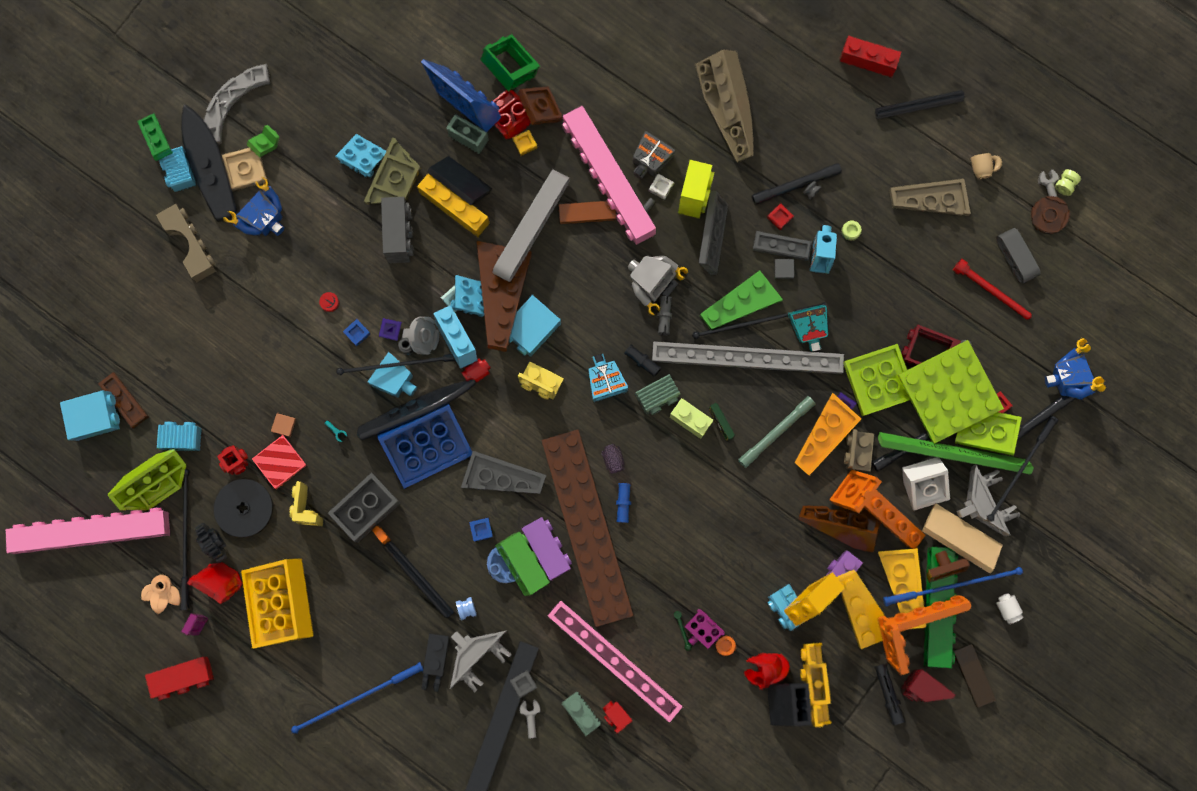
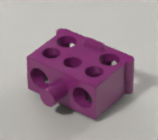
M698 609V613L685 625V628L693 634L689 640L693 646L699 640L708 649L725 633L704 611ZM696 622L697 627L692 628L691 623ZM700 629L705 631L703 635L698 634ZM707 636L712 637L710 642L705 640Z

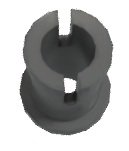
M403 338L399 341V349L404 354L411 355L414 352L408 338Z

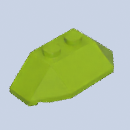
M175 449L158 453L123 476L108 493V497L119 510H150L181 488L186 463Z

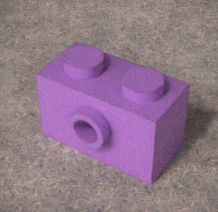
M845 551L837 561L833 560L827 568L829 572L826 575L833 572L837 577L852 570L857 571L863 562L850 552Z

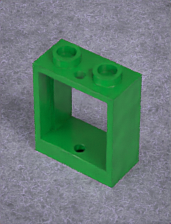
M512 34L507 37H501L492 45L488 44L485 46L480 59L508 92L535 78L540 67ZM507 51L520 65L521 69L510 74L496 56Z

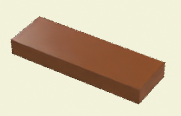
M607 201L559 204L560 224L616 220V210H612Z

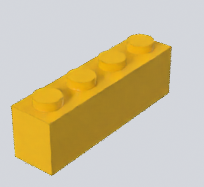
M427 174L417 186L422 196L476 237H479L489 225L488 216L473 205H469L430 174Z

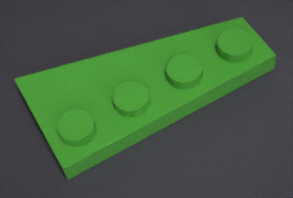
M758 271L702 312L700 317L709 329L713 330L741 317H746L758 310H763L775 303H780L783 299L762 272Z

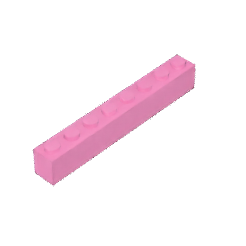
M581 106L563 115L564 123L562 127L566 134L570 133L572 137L571 142L575 149L579 148L583 163L589 165V172L592 178L598 180V187L601 193L607 195L608 205L612 210H616L618 214L616 215L620 225L624 224L627 230L625 232L629 240H633L637 245L656 235V227L584 107Z
M152 508L150 512L143 513L142 510L130 511L129 515H123L121 512L111 513V517L93 515L91 519L84 520V517L72 518L71 522H64V520H53L52 524L34 522L29 527H25V524L13 525L12 529H6L7 553L20 554L170 536L169 512L163 511L162 508Z
M562 601L548 615L549 618L667 721L670 722L680 711L682 706Z

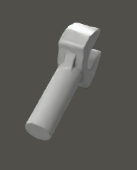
M1052 169L1049 172L1050 180L1045 177L1044 171H1042L1038 178L1039 185L1047 187L1049 196L1057 197L1054 184L1059 179L1058 174Z
M534 700V709L528 711L526 701H523L520 713L527 717L528 738H536L535 715L540 712V705Z

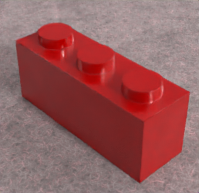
M848 36L840 62L892 77L897 68L901 52Z
M200 657L145 675L150 697L158 698V701L170 698V694L177 692L178 695L189 692V688L197 686V689L208 686V681L214 680L209 657Z

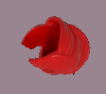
M760 653L746 660V662L756 664L758 671L755 672L752 669L744 671V675L750 683L758 686L759 689H764L771 684L780 682L787 676L790 668L789 662L782 654Z

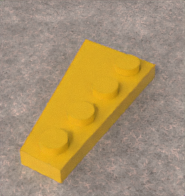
M855 570L837 576L838 580L845 587L841 595L858 646L863 649L881 642L882 636L878 617L885 615Z

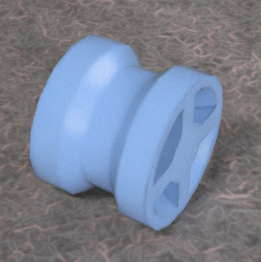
M472 597L467 598L463 602L456 601L461 620L466 619L468 616H477Z

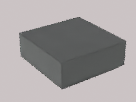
M775 259V279H794V259Z
M528 670L510 680L520 698L537 688Z

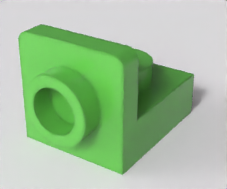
M266 125L261 134L248 140L247 146L260 158L276 149L279 136Z

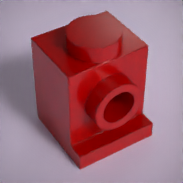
M610 701L602 708L606 713L605 720L611 727L616 725L617 728L614 729L616 733H619L632 721L617 701L614 704Z

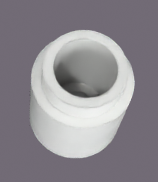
M1007 593L998 597L999 601L996 604L1008 624L1023 619V612L1015 595L1010 596Z

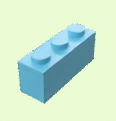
M451 305L433 313L436 325L459 367L463 368L478 361L476 350Z

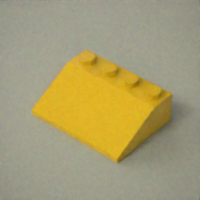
M285 559L241 571L252 649L313 637L302 559Z

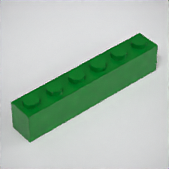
M927 548V573L930 569L939 567L935 554L946 551L951 563L958 561V554L950 548ZM957 574L929 583L926 576V590L957 583ZM954 588L926 594L925 607L931 606L934 602H944L950 600L953 596H957L954 593ZM956 614L926 624L923 666L952 668V664L955 663V653L952 652V644H955L956 635L953 632Z

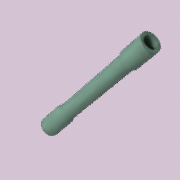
M807 396L761 441L738 459L739 463L744 468H747L782 433L816 405L813 399Z

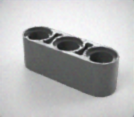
M1012 228L996 237L999 248L1020 283L1023 284L1040 275L1038 264L1016 228Z

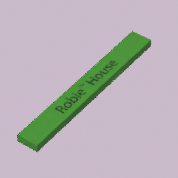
M879 432L878 436L881 447L1015 472L1019 471L1026 460L941 443L934 444L930 441ZM1030 461L1022 473L1032 474L1034 468Z

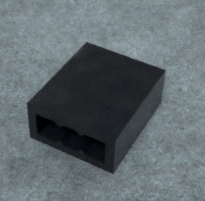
M809 683L771 684L768 687L770 725H812Z

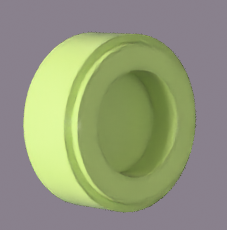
M848 221L842 227V235L847 240H855L861 234V226L856 221Z

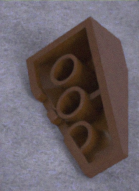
M803 506L798 519L852 548L874 553L881 522L864 507L860 513L846 510L843 507L835 510L829 509L827 506Z

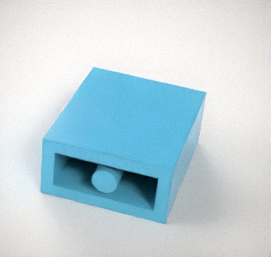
M532 295L517 311L509 342L513 341L518 345L517 349L523 355L528 354L531 357L561 325V319Z
M102 390L60 402L68 440L79 441L120 429V418L115 409L116 399L112 392Z

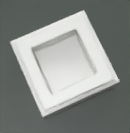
M658 174L650 186L649 192L665 200L674 182Z

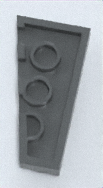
M473 451L461 488L540 494L547 475Z

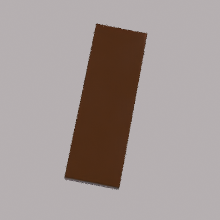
M111 373L98 383L102 390L112 392L116 399L115 407L131 428L134 429L149 417L116 373Z

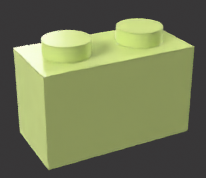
M682 398L669 417L700 439L713 422V419Z

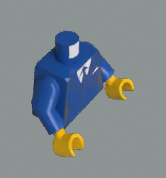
M262 177L265 181L263 186H259L257 181L255 183L263 191L259 190L237 215L232 211H227L232 215L231 220H228L226 217H223V219L227 223H233V226L244 234L256 236L262 234L266 236L272 231L278 236L285 228L279 223L283 218L280 214L282 206L279 196L271 186H267V179Z
M1086 339L1078 340V348L1072 349L1055 364L1053 375L1045 376L1047 388L1057 386L1060 395L1083 399L1095 393V390L1103 392L1106 389V386L1103 384L1105 380L1100 376L1093 378L1085 355H1081V352L1086 353L1091 350L1089 344L1083 347L1087 343Z

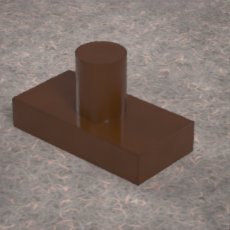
M941 551L935 554L939 567L930 569L926 576L929 583L966 572L969 567L968 560L965 558L951 563L947 552Z

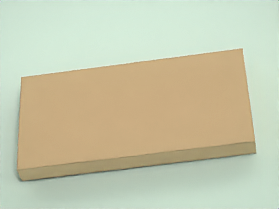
M936 503L932 507L922 530L988 573L994 570L1003 546Z

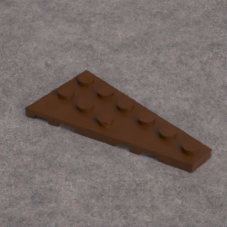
M477 241L487 346L489 349L507 352L532 252H528L513 279L508 282L492 273L496 262L506 246Z

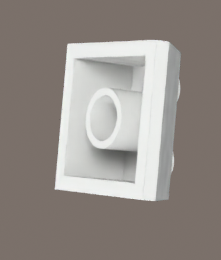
M939 457L902 468L903 483L913 510L950 500L948 470Z

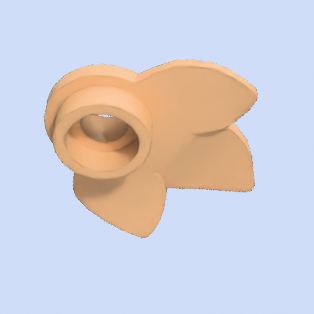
M166 575L154 577L151 584L145 586L141 593V599L143 601H150L151 608L157 614L163 612L168 603L179 606L181 602L179 590L172 586L171 580ZM158 582H162L164 587L160 588Z

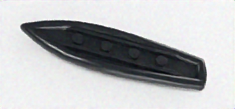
M184 105L181 118V132L188 163L216 221H223V217L229 219L232 215L227 211L236 213L237 208L220 149L204 120L193 109Z
M467 380L454 383L393 408L360 425L357 429V437L360 440H366L433 412L466 393L476 385V381Z

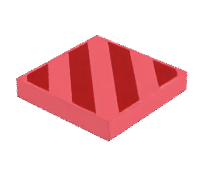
M284 435L252 458L275 489H278L307 466Z

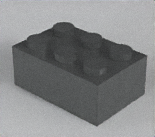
M405 197L381 198L383 254L388 263L411 262V256H414V249L410 239L413 238V228L409 221L412 220L410 204L406 202Z
M370 473L328 514L354 542L359 543L401 503L373 473Z

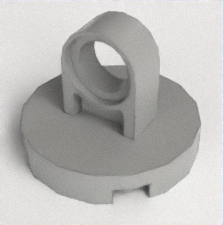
M417 317L413 320L409 329H403L402 339L408 338L412 350L417 354L429 355L431 350L437 348L439 330L435 329L434 324L436 322L431 317Z

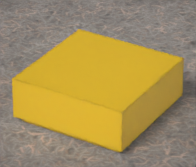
M529 130L513 137V142L521 156L537 148V144Z

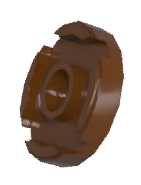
M1048 196L1034 204L1030 217L1032 224L1037 230L1042 233L1052 234L1059 232L1067 225L1070 211L1064 200L1059 197Z

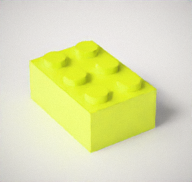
M690 160L681 194L679 214L700 218L701 212L705 213L715 173L711 172L712 165Z

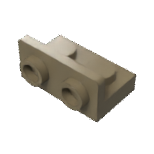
M856 429L850 431V434H847L846 445L849 446L848 453L844 455V464H847V470L871 471L873 433L858 432Z

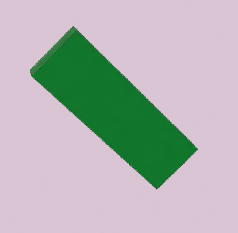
M154 113L137 121L155 161L173 153Z

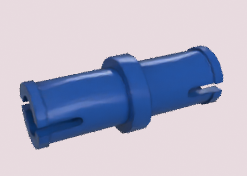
M619 483L618 500H616V505H618L616 522L629 523L631 484Z

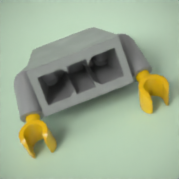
M645 256L640 263L632 260L628 265V269L632 271L630 277L633 281L632 288L635 296L644 306H648V313L654 316V313L651 312V307H656L658 311H660V307L657 304H652L651 301H656L675 275L678 280L685 279L680 275V271L685 274L688 273L687 268H679L678 264L666 256Z

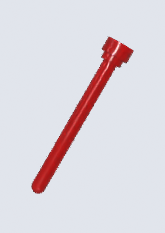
M961 258L953 268L955 273L958 275L965 274L1025 319H1031L1032 314L972 271L969 268L970 266L967 265L968 262Z

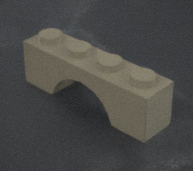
M174 204L156 214L162 227L170 236L180 235L187 238L189 252L183 264L196 283L216 272L213 266L216 263L210 254L207 256L205 252L207 247L203 240H198L195 235L198 231L193 223L189 224L187 221L189 215L184 208L180 209L177 204Z

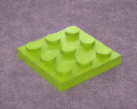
M898 344L843 362L862 416L910 400L898 377L899 374L907 371Z

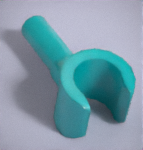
M329 421L325 422V425L333 431L339 442H342L338 438L340 433H344L348 437L345 431L337 429Z

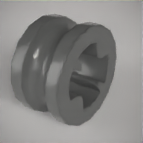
M813 181L803 194H807L808 199H812L821 189V186H816V182Z

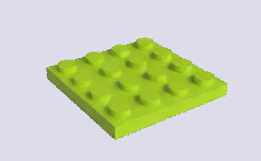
M969 340L898 375L934 444L1004 409Z

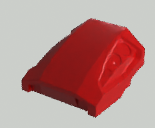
M506 89L505 92L493 100L499 107L498 111L501 119L494 126L505 139L517 136L530 125L531 121L519 96L513 90L508 92Z
M222 562L209 564L198 574L193 575L187 582V584L202 591L220 604L228 601L239 591L243 584L239 573Z

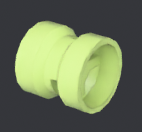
M1065 170L1061 175L1062 179L1057 181L1055 189L1063 195L1071 196L1074 186L1079 184L1081 177L1072 170Z

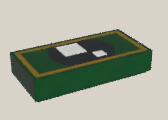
M717 403L712 404L709 407V411L724 438L729 442L735 437V434Z

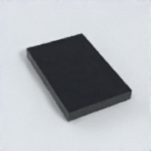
M450 156L430 166L427 171L428 174L469 205H473L487 196L492 190L489 185Z

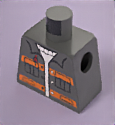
M645 131L633 156V164L637 166L633 171V175L639 179H642L646 172L651 176H656L673 159L675 149Z

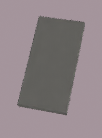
M710 191L699 264L710 275H717L728 209L727 202L717 191Z

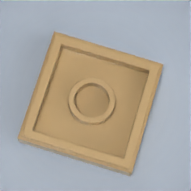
M250 148L222 155L232 191L254 186L256 181L258 184L265 183L262 177L267 178L262 158H259Z

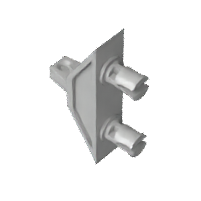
M975 464L971 466L967 502L964 503L966 507L957 511L959 518L970 515L971 519L976 518L1004 537L1011 536L1005 522L1019 517L1020 512L1010 515V512L1017 508L1015 505H1012L1005 510H998L993 522L987 521V515L991 514L996 507L988 487L1003 481V478L992 479V477L1000 473L999 470L982 476Z
M456 631L451 636L458 644L455 647L458 652L450 689L459 680H463L474 693L478 689L472 681L479 686L484 684L471 672V668L490 651L502 664L506 660L500 652L508 657L512 655L499 643V639L507 631L470 638L468 635L464 638Z

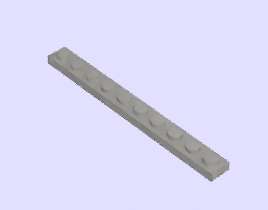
M653 342L652 361L843 374L844 354Z

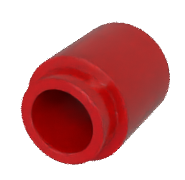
M478 358V361L464 368L465 370L461 373L466 381L475 380L477 383L490 374L488 370L491 368L485 359L481 361Z

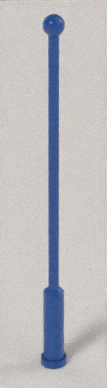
M1017 567L1013 571L921 592L912 591L890 597L885 596L883 597L885 607L891 604L916 599L921 595L1013 574L1021 575L1023 569Z
M418 662L417 665L393 676L391 680L299 726H293L291 728L292 733L296 734L300 729L392 683L396 684L420 671L423 672L422 663Z

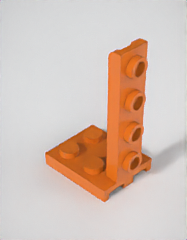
M851 470L832 495L830 501L834 505L860 513L863 507L866 508L907 547L916 549L925 537V534L876 490L882 481L875 476Z
M953 596L950 600L944 602L937 601L925 608H915L912 612L898 613L895 617L889 619L886 616L878 617L887 661L901 675L909 673L907 665L910 662L907 654L904 652L903 647L906 644L900 632L971 609V602L963 596Z

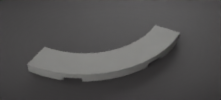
M267 64L247 69L237 77L231 78L212 98L207 107L204 122L210 128L217 144H222L221 133L223 123L233 104L248 91L270 84Z

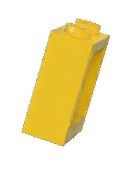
M832 572L809 585L783 611L794 625L798 626L820 614L845 587Z

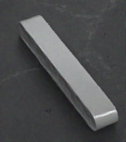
M555 170L551 171L496 262L493 274L508 282L513 279L566 190L570 181L569 177Z

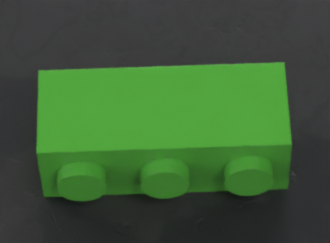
M517 532L495 546L524 596H528L550 582L547 579L548 576L545 570L537 562L538 558L535 552L530 550L526 536L521 534V532Z

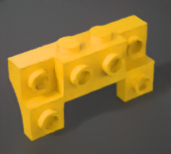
M822 643L804 644V649H801V659L805 661L803 669H800L801 681L809 683L812 726L814 727L831 724L827 705L831 704L826 663L822 662Z

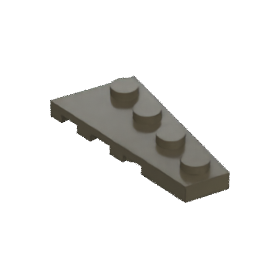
M964 179L892 187L889 190L892 208L970 216L971 214Z

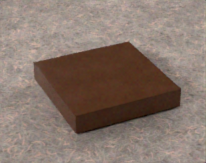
M549 86L520 89L517 92L532 125L560 122L563 119Z

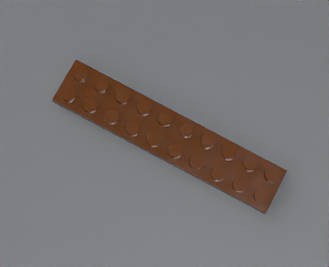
M579 430L541 440L595 627L632 617V609Z

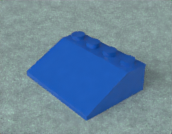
M424 59L421 61L436 92L479 128L487 132L501 119L497 104L493 101L489 102L481 91L477 92L474 90V86L469 81H463L458 72H452L447 67Z
M449 403L422 417L377 435L403 488H407L472 455V450Z

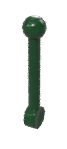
M676 611L674 617L678 620L685 642L684 648L686 651H691L692 645L689 644L681 620L682 614L680 611Z

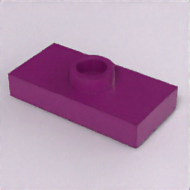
M191 614L181 632L186 635L198 636L208 620L207 617Z

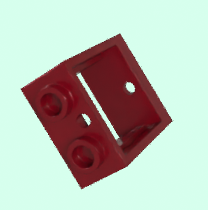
M917 325L914 329H910L907 336L909 343L907 346H904L901 354L905 365L913 368L921 363L910 358L918 335L947 346V350L960 344L961 341Z

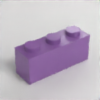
M541 517L521 528L550 581L571 570L569 565L572 562L567 553L565 555L562 554L560 548L563 546L558 537L553 538L550 532L553 528L548 519L544 521Z

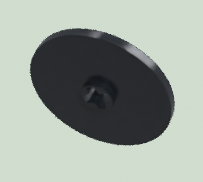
M239 479L228 483L220 490L214 503V516L217 524L223 531L235 537H250L259 533L267 526L273 512L272 499L267 489L260 483L249 479ZM243 503L248 507V510H244V513L239 510V506H243Z

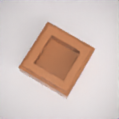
M277 413L271 432L291 437L296 419Z

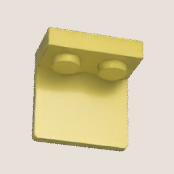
M529 362L523 374L519 373L518 375L522 388L528 391L533 389L539 392L538 395L546 400L549 398L554 400L564 378L532 362Z
M297 481L296 486H293L292 497L294 498V506L291 505L290 507L292 521L300 525L323 526L324 519L318 516V513L305 510L308 486Z

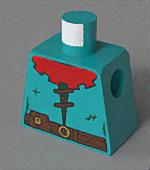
M826 305L788 313L798 341L801 343L808 342L810 351L820 350L819 339L828 336Z

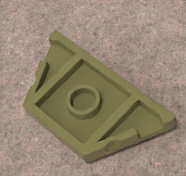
M392 138L365 197L364 203L367 205L381 204V198L405 197L407 201L420 172V166L400 146L395 138Z

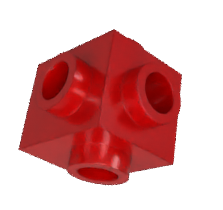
M234 445L225 448L217 456L220 460L219 466L225 473L228 472L232 475L242 473L246 470L245 467L249 465L246 460L249 458L246 452Z

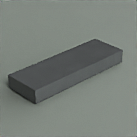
M756 231L753 251L808 261L812 241Z

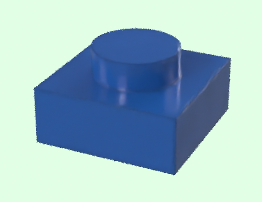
M358 319L343 331L356 347L370 335V332Z
M489 518L469 522L474 542L493 537Z

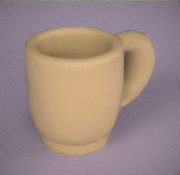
M990 153L971 157L973 172L977 179L992 177V173L998 171L1002 166L1001 158L996 155L991 156Z

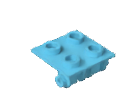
M356 134L336 157L340 160L341 164L349 166L355 172L359 171L364 177L371 178L374 173L372 169L384 157L386 150Z
M458 275L455 276V300H452L450 304L453 310H463L464 313L469 312V314L479 315V317L484 316L480 281Z

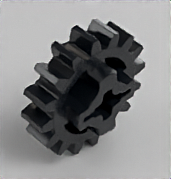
M205 523L195 527L196 535L198 536L196 542L201 547L203 553L209 557L212 556L219 563L226 559L227 553L224 549L226 543L221 538L219 532L213 528L210 529Z

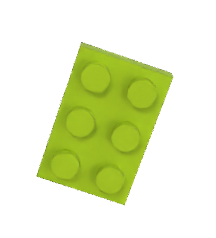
M997 412L957 432L955 443L1014 456L1022 417Z

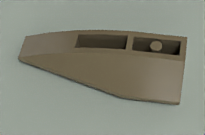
M723 49L695 65L704 99L736 161L740 162L753 156V129L750 104L737 51Z

